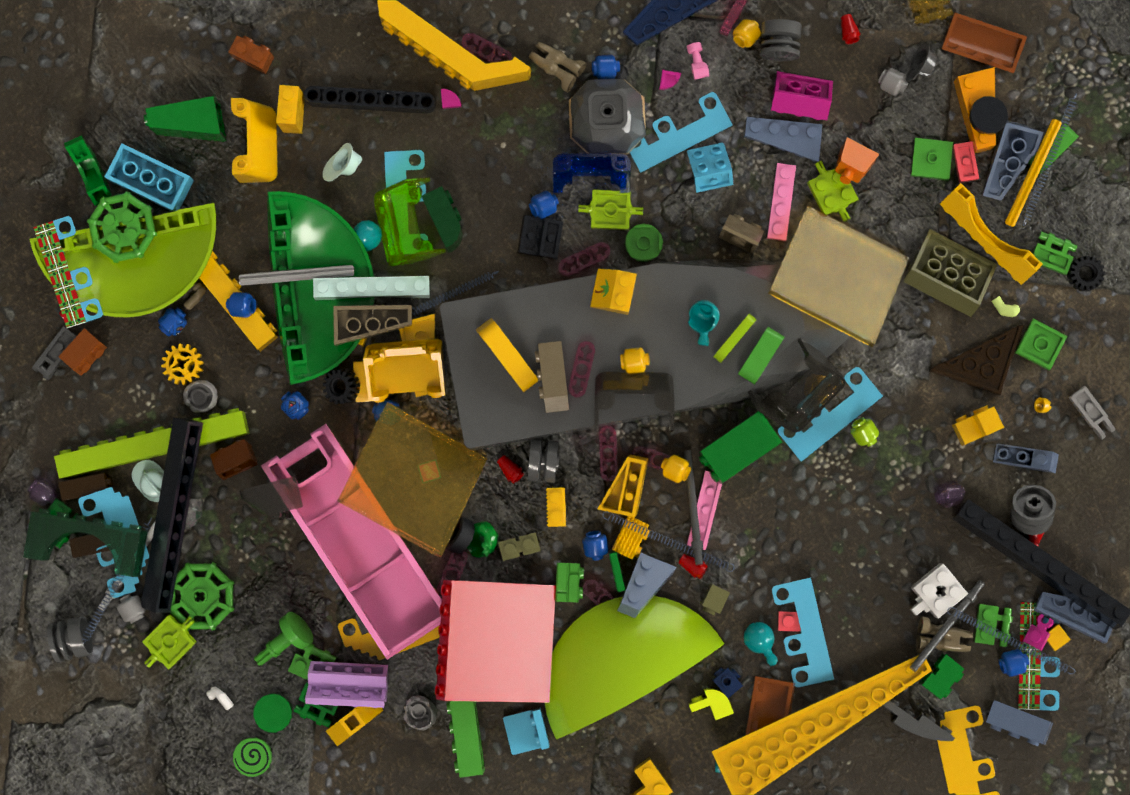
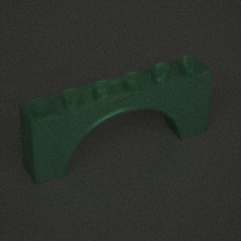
M39 508V511H31L23 558L40 561L49 560L54 547L59 541L73 533L84 532L99 538L109 548L115 563L114 574L140 577L148 530H142V526L130 524V527H125L123 522L112 521L111 524L105 523V519L93 518V521L86 520L87 516L75 515V518L68 517L69 513L57 511V514H51V510Z

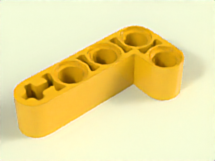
M492 318L476 329L477 333L523 392L538 382L536 375Z

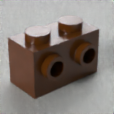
M245 439L236 440L232 445L219 448L210 454L216 475L222 480H226L258 465L252 445Z

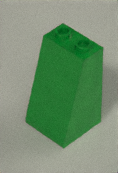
M214 96L145 108V125L149 126L150 130L156 135L221 142L227 141L221 104Z
M758 411L700 451V457L698 458L704 467L708 466L711 473L709 474L715 483L719 481L722 484L781 444L782 441L763 413Z

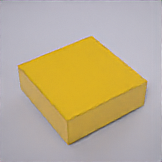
M1060 624L1047 631L1050 633L1047 642L1053 651L1058 650L1071 640Z

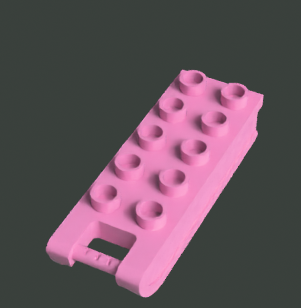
M324 424L310 433L311 439L280 459L276 455L262 464L261 467L388 660L440 625L441 615L439 609L442 599L327 424ZM319 448L327 460V466L302 483H295L287 468Z

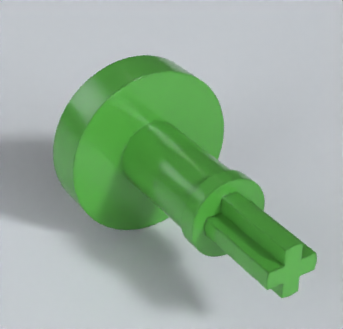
M288 612L280 618L279 625L282 633L266 643V648L254 657L257 665H263L272 657H278L291 644L299 649H305L313 642V634L307 623L293 612Z

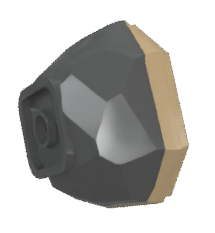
M625 79L586 81L569 99L570 139L589 156L628 155L646 136L644 97ZM610 109L611 113L605 114L604 110Z

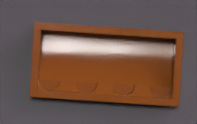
M953 13L941 49L1014 73L1027 36Z
M755 676L746 735L790 715L795 689L794 682Z

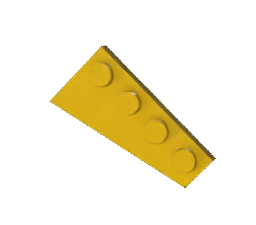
M435 314L412 319V326L399 329L402 341L435 339ZM427 391L415 392L416 398L427 395Z

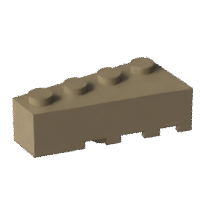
M412 305L334 306V346L412 326Z

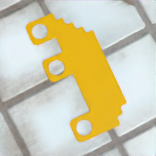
M352 618L339 623L338 630L345 647L352 646L354 651L360 649L363 654L368 652L370 657L377 656L378 660L386 658L370 633L361 634L356 619ZM348 623L355 626V633L351 636H347L343 632V627ZM439 626L398 653L439 638Z
M971 706L945 712V719L940 721V727L944 725L952 731L951 735L955 739L953 741L937 740L949 793H955L956 795H1000L997 791L980 794L977 781L991 779L995 776L993 761L989 758L973 761L966 734V728L983 724L981 708L979 706ZM971 710L976 711L979 715V719L975 723H970L966 718L967 713ZM982 763H987L991 768L990 773L986 776L981 775L978 771V767Z

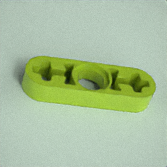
M749 313L713 357L721 363L757 319Z

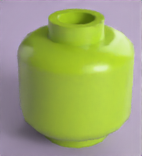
M862 417L852 423L850 432L858 445L870 447L877 442L876 438L879 436V430L871 419Z

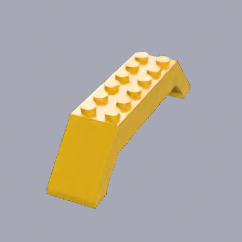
M377 0L379 17L382 22L381 24L384 26L383 29L390 35L394 33L398 36V40L405 46H412L414 48L413 51L419 56L429 58V62L434 67L438 68L440 66L445 70L444 73L452 79L455 77L460 80L459 84L465 89L469 90L471 88L476 91L527 81L531 78L530 67L518 58L514 57L510 61L485 64L397 0Z

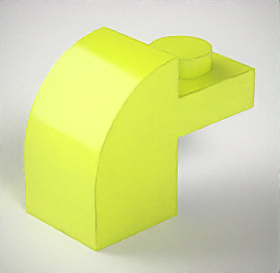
M714 688L703 689L706 697L703 698L700 695L692 698V702L688 703L691 712L710 706L715 720L734 714L728 698L721 691Z

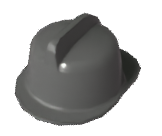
M922 44L915 52L907 74V82L912 81L917 75L928 77L934 73L937 56L930 50L929 44Z

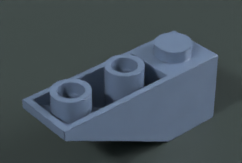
M996 443L993 462L1056 473L1059 454L1052 451Z

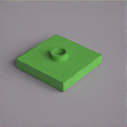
M915 138L910 176L949 180L953 142Z
M1032 319L1015 353L1049 371L1067 336Z

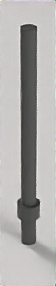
M685 450L684 459L689 462V467H691L690 474L686 479L693 538L691 547L694 550L695 565H702L703 541L700 540L691 450Z
M978 580L974 587L967 591L968 595L964 597L963 601L910 666L912 671L916 672L958 620V614L964 612L970 603H974L977 599V594L985 586L984 582Z

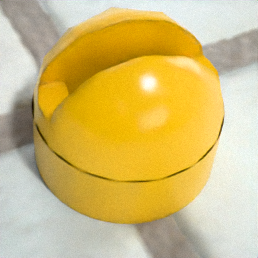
M1042 397L1037 398L1034 403L1035 411L1038 413L1050 411V400Z

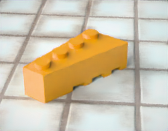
M995 67L961 75L954 80L969 141L973 142L974 153L991 150L996 146V133L993 135L981 134L972 127L969 120L970 108L976 100L984 96L995 97Z

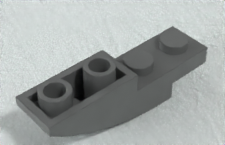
M893 698L882 705L895 715L890 722L910 733L939 741H953L955 739L951 735L952 731L944 725L942 727L936 725V719L929 714L925 716L919 714L915 719L916 715L907 708L905 711L899 708L900 703Z

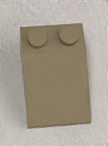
M734 214L733 216L729 215L718 238L753 254L764 231L761 230V226L753 222L748 224L744 222L743 217Z

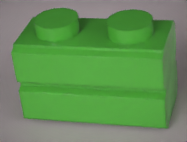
M557 563L555 602L579 603V598L583 599V587H579V581L584 578V568L580 567V563Z

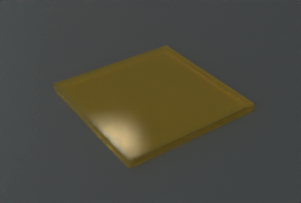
M807 206L768 294L873 347L909 258Z
M387 402L337 501L440 558L488 458L473 450H469L465 445Z

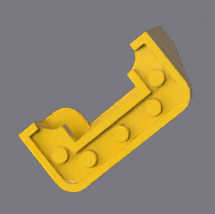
M231 98L233 114L247 121V155H240L234 158L232 162V175L240 183L271 182L275 180L278 173L276 112L270 106L251 100Z
M426 339L375 343L365 348L363 363L368 401L380 403L385 401L389 394L427 391V395L432 398H440L446 395L442 340Z

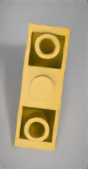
M356 707L326 730L336 746H339L384 710L379 707Z

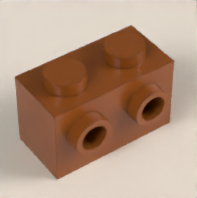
M236 36L229 50L231 57L266 74L274 59L270 52L271 49L262 44L260 46L253 44L254 41L249 37L243 36L241 38Z
M84 328L59 355V358L82 376L90 369L94 361L103 355L107 347Z

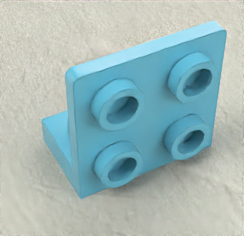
M724 143L687 150L694 175L696 193L733 185L732 167Z
M541 708L503 717L512 755L550 747Z

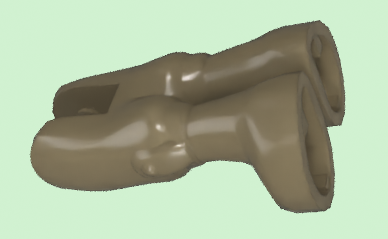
M538 42L536 48L547 55L546 58H542L535 52H531L529 58L537 66L545 70L547 74L555 75L560 79L561 88L568 93L574 86L576 77H580L584 72L587 63L582 60H572L562 51ZM558 64L563 65L564 67L569 69L572 72V74L561 69L558 66Z
M921 616L917 632L920 634L936 635L943 625L931 624L928 617ZM951 627L935 648L943 652L971 651V646L960 644V637L973 638V633ZM917 635L916 652L921 653L932 638Z

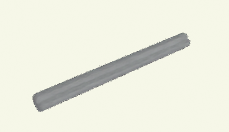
M353 265L240 274L239 284L242 286L312 280L313 278L353 276L354 267Z

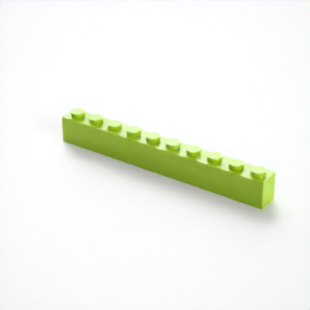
M239 408L228 410V414L225 415L215 413L209 415V419L202 420L201 417L192 419L203 422L199 446L250 434L245 412L239 411ZM157 427L151 433L146 434L145 431L134 433L135 437L131 438L120 436L115 438L116 441L109 443L108 440L97 442V446L94 447L83 445L78 447L77 451L71 452V449L60 451V455L54 456L59 479H67L166 455L171 428Z

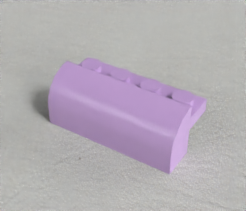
M311 661L308 670V688L305 703L384 708L388 692V665Z

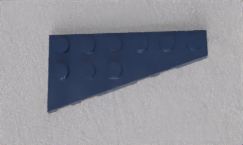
M651 0L627 26L623 34L637 46L718 0Z

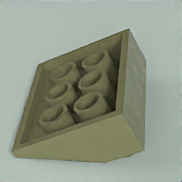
M929 229L903 282L972 317L983 300L997 264Z

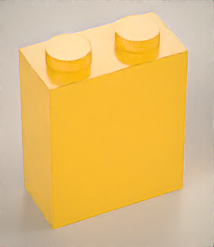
M279 85L276 123L284 133L302 134L305 98L299 86Z

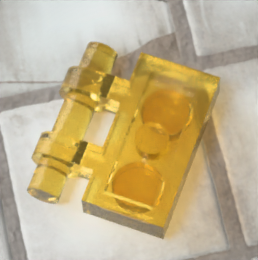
M909 0L912 13L920 12L919 16L914 17L915 24H926L935 19L943 20L953 15L952 8H943V5L950 3L949 0ZM936 7L937 11L928 13L926 9Z

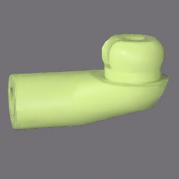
M1000 296L992 300L995 308L1002 316L1015 317L1020 312L1018 305L1004 304Z

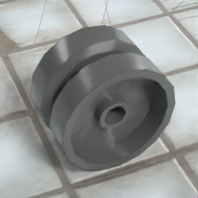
M531 439L528 481L538 482L541 470H544V481L555 483L556 471H558L559 441H548L546 452H542V440Z
M1027 485L1018 489L1013 496L1010 514L1013 526L1018 531L1028 535H1038L1046 532L1053 523L1056 508L1054 495L1048 489L1038 485Z

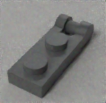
M63 326L35 362L32 369L36 373L40 372L47 381L50 380L56 369L63 362L59 355L77 335ZM46 361L51 364L48 369L44 367Z

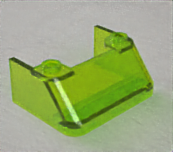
M430 178L405 179L375 194L374 204L379 227L382 231L386 259L390 266L427 260L446 252L445 249L434 250L428 240L421 241L414 205L420 201L422 195L419 186L430 182Z

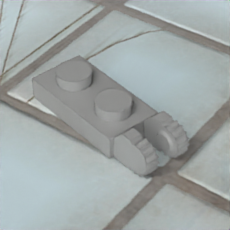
M1086 386L1081 387L1068 397L1100 439L1103 440L1106 437L1098 425L1100 422H1103L1108 431H1115V427L1107 418L1109 416Z

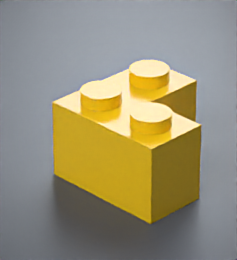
M986 405L974 410V415L968 418L966 415L955 419L957 423L953 424L952 427L961 446L1004 428L995 407L988 408Z
M650 757L634 768V772L644 785L631 795H669L673 792Z

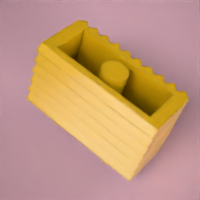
M547 488V526L566 527L565 488Z
M627 516L626 519L629 522L624 527L626 524L625 520L611 550L633 560L634 557L638 558L642 547L639 546L642 539L647 540L649 530L646 532V528L648 529L649 524ZM635 523H637V525H640V527H641L639 533H638L639 526L637 527L636 531L634 532V530H635V528H636V524H635Z

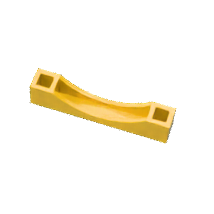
M960 183L940 203L944 211L950 214L957 221V224L963 227L970 234L971 238L977 241L984 248L985 252L990 254L1021 285L1042 266V263L1029 250L1019 249L1005 243L988 229L979 215L975 196L963 184Z

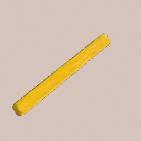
M1052 119L1006 218V225L1015 226L1060 129L1061 121Z

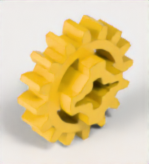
M180 343L178 348L171 346L172 352L165 351L168 356L162 357V360L166 361V363L162 364L161 367L166 368L163 374L170 375L168 377L169 381L175 379L174 384L178 385L181 381L182 385H186L187 381L190 383L194 382L193 377L200 378L197 373L198 371L203 372L200 365H203L204 362L199 361L202 355L196 354V348L190 350L191 345L187 344L184 348L183 344ZM181 352H187L191 356L184 357ZM180 361L186 362L184 364V369L179 367L181 365ZM195 364L194 369L191 372L192 365ZM181 372L184 377H178L174 373Z

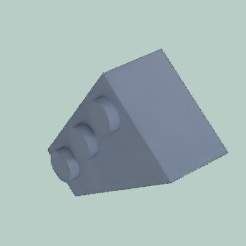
M640 553L617 611L636 618L667 580L671 578L677 567Z
M995 700L986 721L990 724L989 728L1001 732V729L1009 731L1008 735L1017 739L1023 736L1028 738L1027 743L1039 746V743L1046 745L1053 723Z

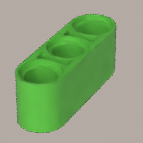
M1066 123L1063 125L1067 127L1061 126L1066 131L1059 129V131L1065 134L1057 133L1064 137L1056 135L1057 138L1062 140L1055 139L1057 142L1052 144V147L1058 150L1050 149L1057 154L1053 152L1048 153V157L1054 159H1047L1050 162H1054L1079 137ZM1035 155L1032 156V158L1028 162L1030 166L1035 158Z
M768 326L738 375L755 385L783 341L784 336Z

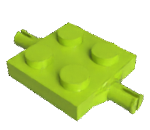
M822 161L817 162L815 166L819 175L808 181L807 184L823 216L839 212L843 222L851 219L846 208L848 205L859 200L851 183L848 185L843 184L840 181L841 175L835 169L826 171Z
M593 190L590 205L579 204L578 212L590 213L591 229L629 230L631 215H643V207H632L630 201L631 191Z
M170 614L142 641L151 653V656L144 661L145 665L148 664L147 667L150 668L156 661H159L169 670L197 643L187 630L195 623L194 620H191V617H188L181 624Z

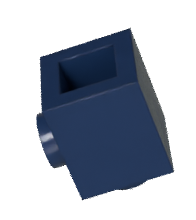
M720 667L713 673L715 677L712 680L727 698L731 697L743 686L738 680L740 676L733 668L729 670L728 667L724 669Z

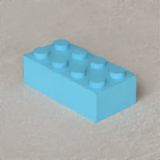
M122 143L105 175V178L110 182L172 212L180 210L194 182L189 175Z

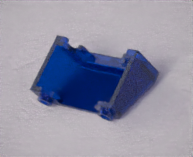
M558 154L553 159V193H563L565 185L568 183L572 184L573 176H611V184L615 183L618 185L620 193H630V158L625 154Z

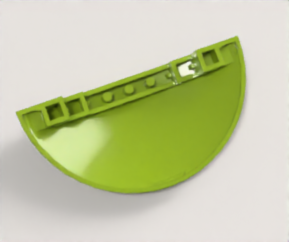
M215 203L152 216L157 236L153 238L142 258L138 257L114 263L112 259L97 249H93L90 228L77 230L73 236L59 240L69 271L82 267L89 269L92 285L76 290L80 303L91 299H98L104 316L135 317L156 312L177 301L196 283L211 256L216 235ZM141 218L143 229L147 230L145 218ZM121 222L120 226H118V230H121V232L124 233V229L127 228V225H123V223ZM102 226L97 227L100 239L104 237ZM142 234L137 239V244L139 246L145 238V234ZM37 237L31 238L29 240L37 263L52 284ZM109 242L104 244L115 252L116 246ZM132 246L122 247V253L133 251ZM79 272L76 275L77 283L85 284L88 277L86 273ZM95 304L87 305L86 310L98 313V307Z
M654 596L636 618L617 611L622 597L605 601L591 608L568 627L552 652L550 702L545 703V708L555 738L559 739L580 730L640 699L723 646L724 642L713 627L699 614L667 598Z

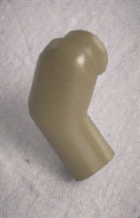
M196 283L192 289L195 293L183 303L186 309L191 310L200 302L205 294L206 288L201 283Z

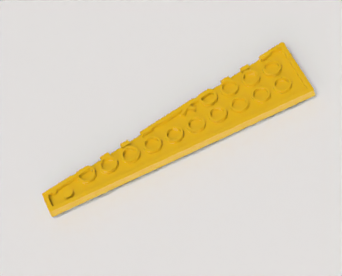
M918 656L712 751V755L731 795H754L930 673L932 669L927 659L916 672L912 671L910 666Z

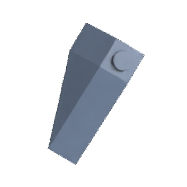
M1007 120L1006 125L999 131L983 196L997 200L1003 199L1018 175L1025 169L1026 164L1038 151L1043 131Z

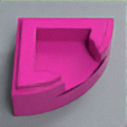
M662 70L659 90H666L675 86L680 79L681 73Z
M441 89L443 109L462 107L460 99L454 92Z

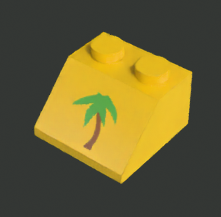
M598 269L590 307L628 315L637 274L621 270Z

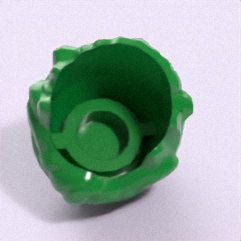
M481 521L474 524L473 539L467 547L472 556L476 558L488 557V555L493 553L498 544L499 537L498 532L490 523Z

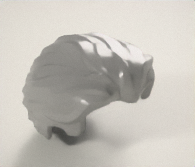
M205 380L190 383L183 392L184 403L190 406V409L195 413L206 412L217 403V389L212 383Z
M412 696L404 704L405 713L403 718L411 728L424 731L435 724L437 709L428 698Z

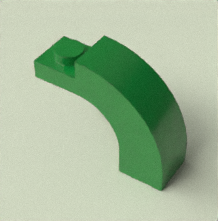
M82 135L65 142V148L76 164L84 181L86 192L93 204L97 206L100 198L103 196H112L101 166Z

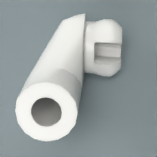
M211 687L206 692L210 700L217 698L225 710H229L234 705L227 694L217 687Z

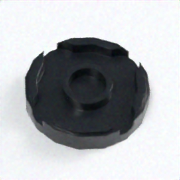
M984 96L976 100L969 111V120L972 127L981 134L993 135L1002 130L1007 123L1008 112L1004 103L992 96Z

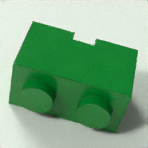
M944 653L933 665L936 667L933 673L925 675L919 683L940 700L950 694L952 691L950 687L954 682L958 683L964 675L962 673L964 668Z

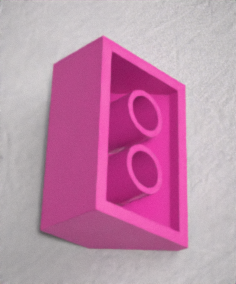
M777 71L771 111L794 114L798 117H811L816 120H827L832 102L833 81Z

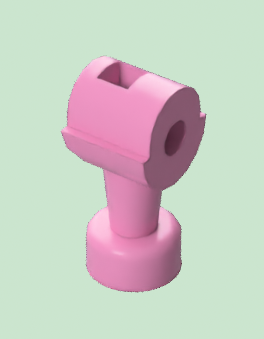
M696 42L687 45V51L693 57L691 71L694 80L709 77L708 65L702 61L700 55L702 51L701 43Z

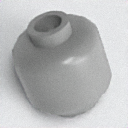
M895 68L885 69L878 81L880 88L893 96L898 95L900 92L904 93L908 86L906 74Z
M128 594L119 599L121 603L117 606V610L124 622L132 624L145 617L146 609L142 608L139 596L131 597Z

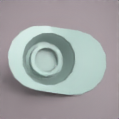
M344 144L326 163L323 169L324 180L330 182L339 175H352L361 163L362 157L353 151L351 144Z
M142 460L133 468L132 480L148 500L159 502L164 471L154 461Z

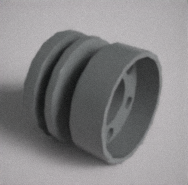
M787 19L764 21L762 23L761 37L766 40L761 42L763 49L760 51V56L772 61L799 59L801 44L796 42V40L801 38L802 24Z
M84 616L70 618L67 624L63 620L58 623L48 624V644L51 654L57 663L64 662L65 659L67 661L71 660L73 653L77 658L92 655V634L89 635L84 632L91 633L90 630L86 629H90Z

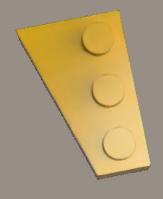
M630 454L597 509L635 518L638 514L649 458Z

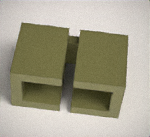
M536 532L520 536V541H516V538L498 542L503 561L521 557V552H523V555L540 552L541 549Z
M709 584L700 605L704 606V611L715 615L716 612L720 614L730 592Z

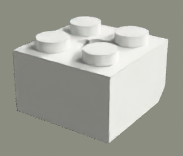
M939 563L911 587L918 597L915 599L917 603L910 610L916 616L923 610L926 613L930 611L935 618L939 619L950 607L956 605L968 593L943 563ZM936 587L942 588V594L936 595V592L938 591Z

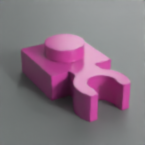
M1043 614L1038 616L1037 626L1031 624L1023 640L1024 643L1040 651L1043 650L1050 636V633L1046 630L1052 627L1054 620L1050 618L1048 623L1044 624L1043 619L1045 616Z

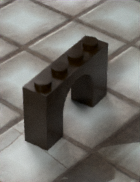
M108 473L58 482L62 501L77 500L83 496L113 487L112 477ZM103 519L101 527L95 533L69 539L73 558L118 549L117 543L97 550L99 547L113 543L105 519Z

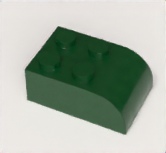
M441 186L421 197L448 253L458 248L462 241L463 233L459 223L462 219L457 208H452L451 206L454 202L448 189L444 191Z

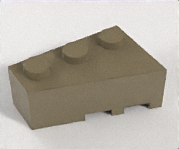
M562 342L539 343V351H535L536 363H540L541 368L537 369L538 381L542 380L543 386L539 387L540 399H544L546 413L569 410Z

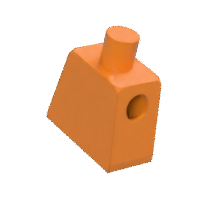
M847 137L840 149L835 171L841 175L840 181L847 185L851 181L859 183L873 166L879 154Z

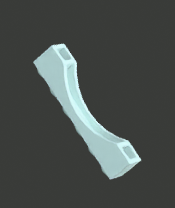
M429 276L313 278V296L315 300L361 297L430 298Z

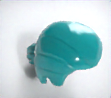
M364 220L354 227L353 230L357 233L367 252L380 244L382 231L373 221Z
M708 300L697 301L689 310L688 324L694 331L699 332L698 344L702 346L709 345L708 332L715 328L720 315L716 305Z
M762 622L751 623L744 632L745 645L754 653H763L770 666L776 665L778 659L771 650L775 640L772 629Z

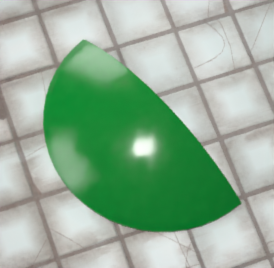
M282 191L267 192L271 272L353 265V276L335 278L374 277L370 259L362 241L349 223L337 212L325 204L304 195ZM313 279L272 283L280 341L290 385L306 382L329 372L344 361L356 348L360 340L334 346V306H373L374 297L315 300L313 296Z

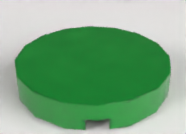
M271 693L257 701L253 716L256 724L262 730L276 733L289 725L293 709L291 703L280 694Z

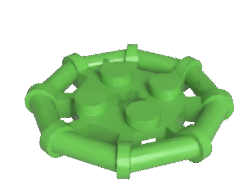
M127 191L124 194L101 197L91 217L87 219L93 249H97L112 259L114 263L144 257V252L153 238L157 236L151 206H147ZM123 202L122 208L113 209L111 205ZM130 203L140 209L138 213L129 209ZM106 208L108 214L104 216L103 221L98 220L100 215ZM143 216L145 217L147 230L143 229L141 217ZM121 222L123 223V225H127V228L124 229V233H122L121 230H118V226H120ZM97 225H101L104 237L101 239L99 238ZM142 234H145L146 236L139 246L137 244V239ZM109 242L116 246L115 252L104 244ZM132 246L133 251L122 253V247Z
M214 562L205 564L185 563V566L177 573L170 613L181 624L187 618L178 610L180 607H183L190 614L191 620H194L195 616H205L207 622H195L187 630L211 629L213 631L235 609L233 607V585L235 583ZM194 571H207L206 577H195ZM214 574L223 584L217 586L210 579L211 576ZM188 575L190 579L183 586L179 585L178 583ZM225 589V603L220 602V590ZM175 590H179L181 594L180 603L175 604ZM197 592L205 594L203 596L205 598L204 601L196 600ZM217 607L223 609L214 619L211 617L210 614Z

